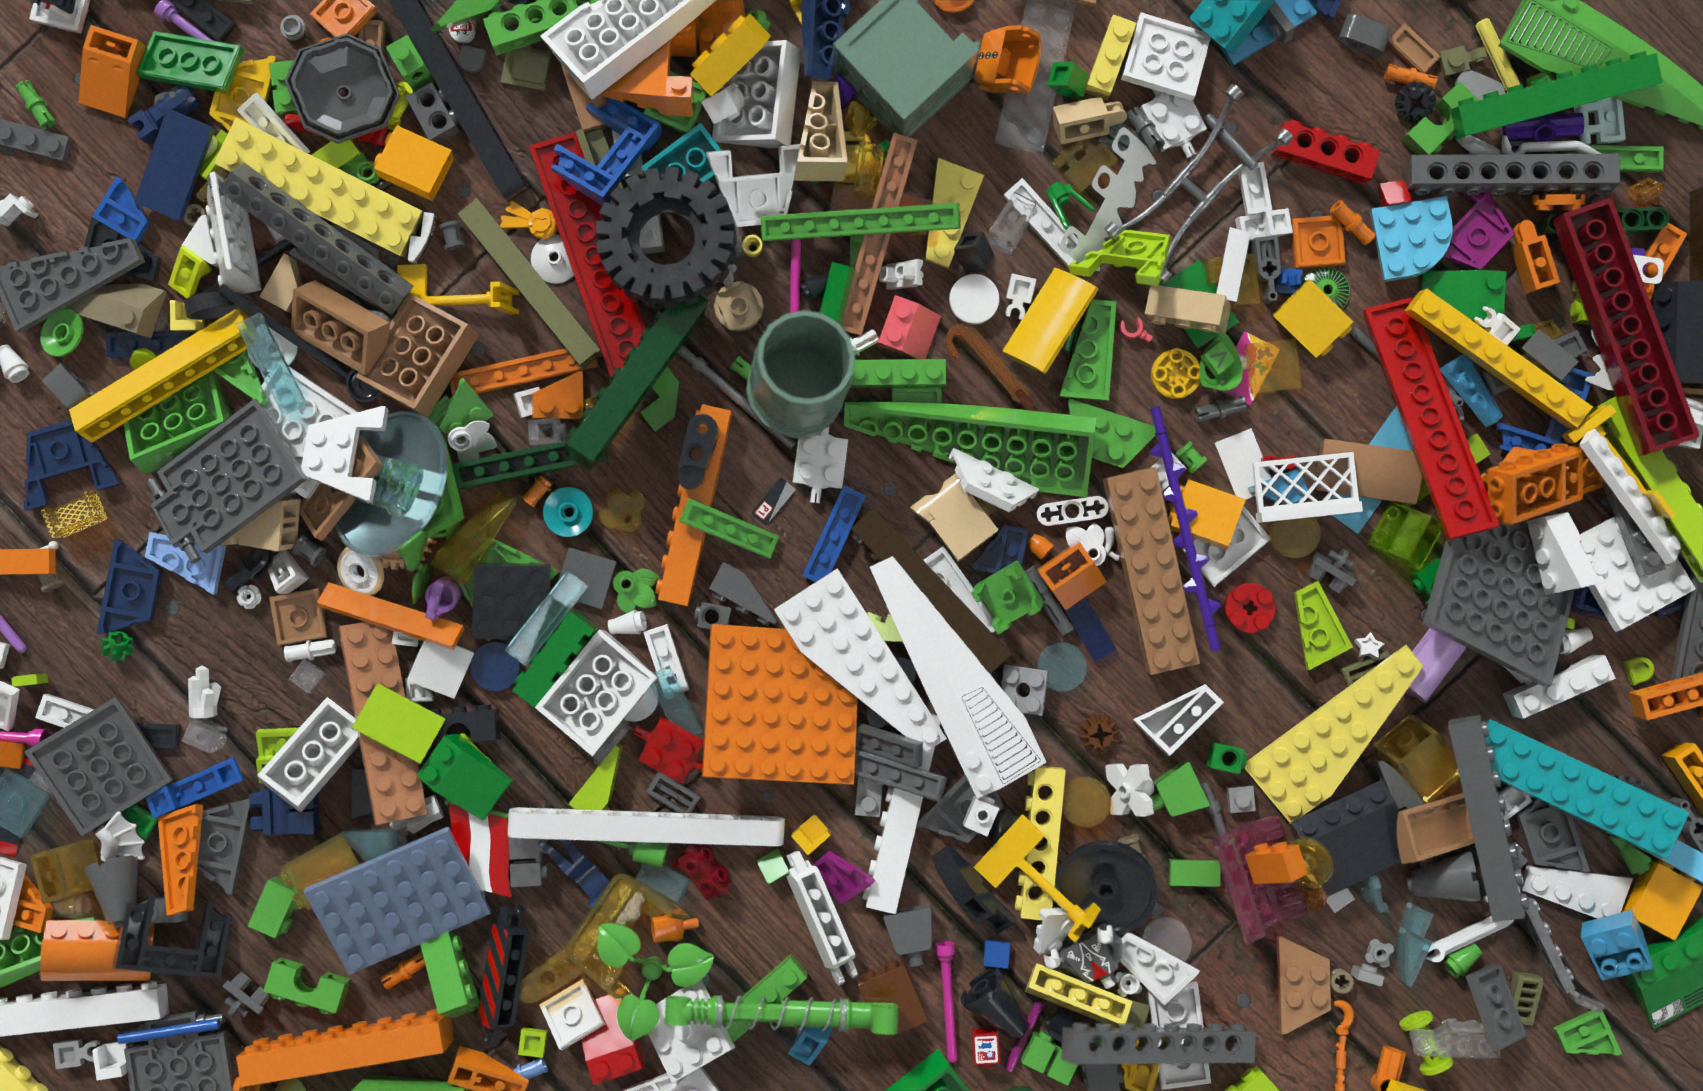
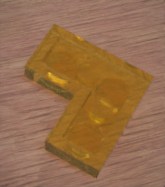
M1246 254L1237 302L1233 301V307L1257 305L1260 303L1254 254ZM1224 256L1206 258L1204 260L1207 284L1219 283Z

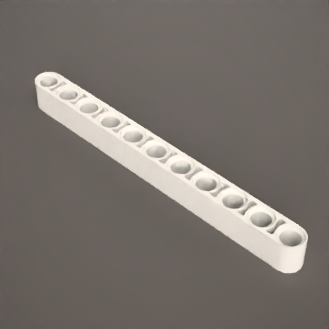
M548 808L509 809L508 836L513 838L781 846L784 844L785 819L778 816Z

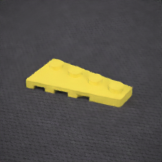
M940 158L937 160L932 205L959 203L961 229L929 231L925 260L948 269L955 253L954 248L962 235L984 175Z

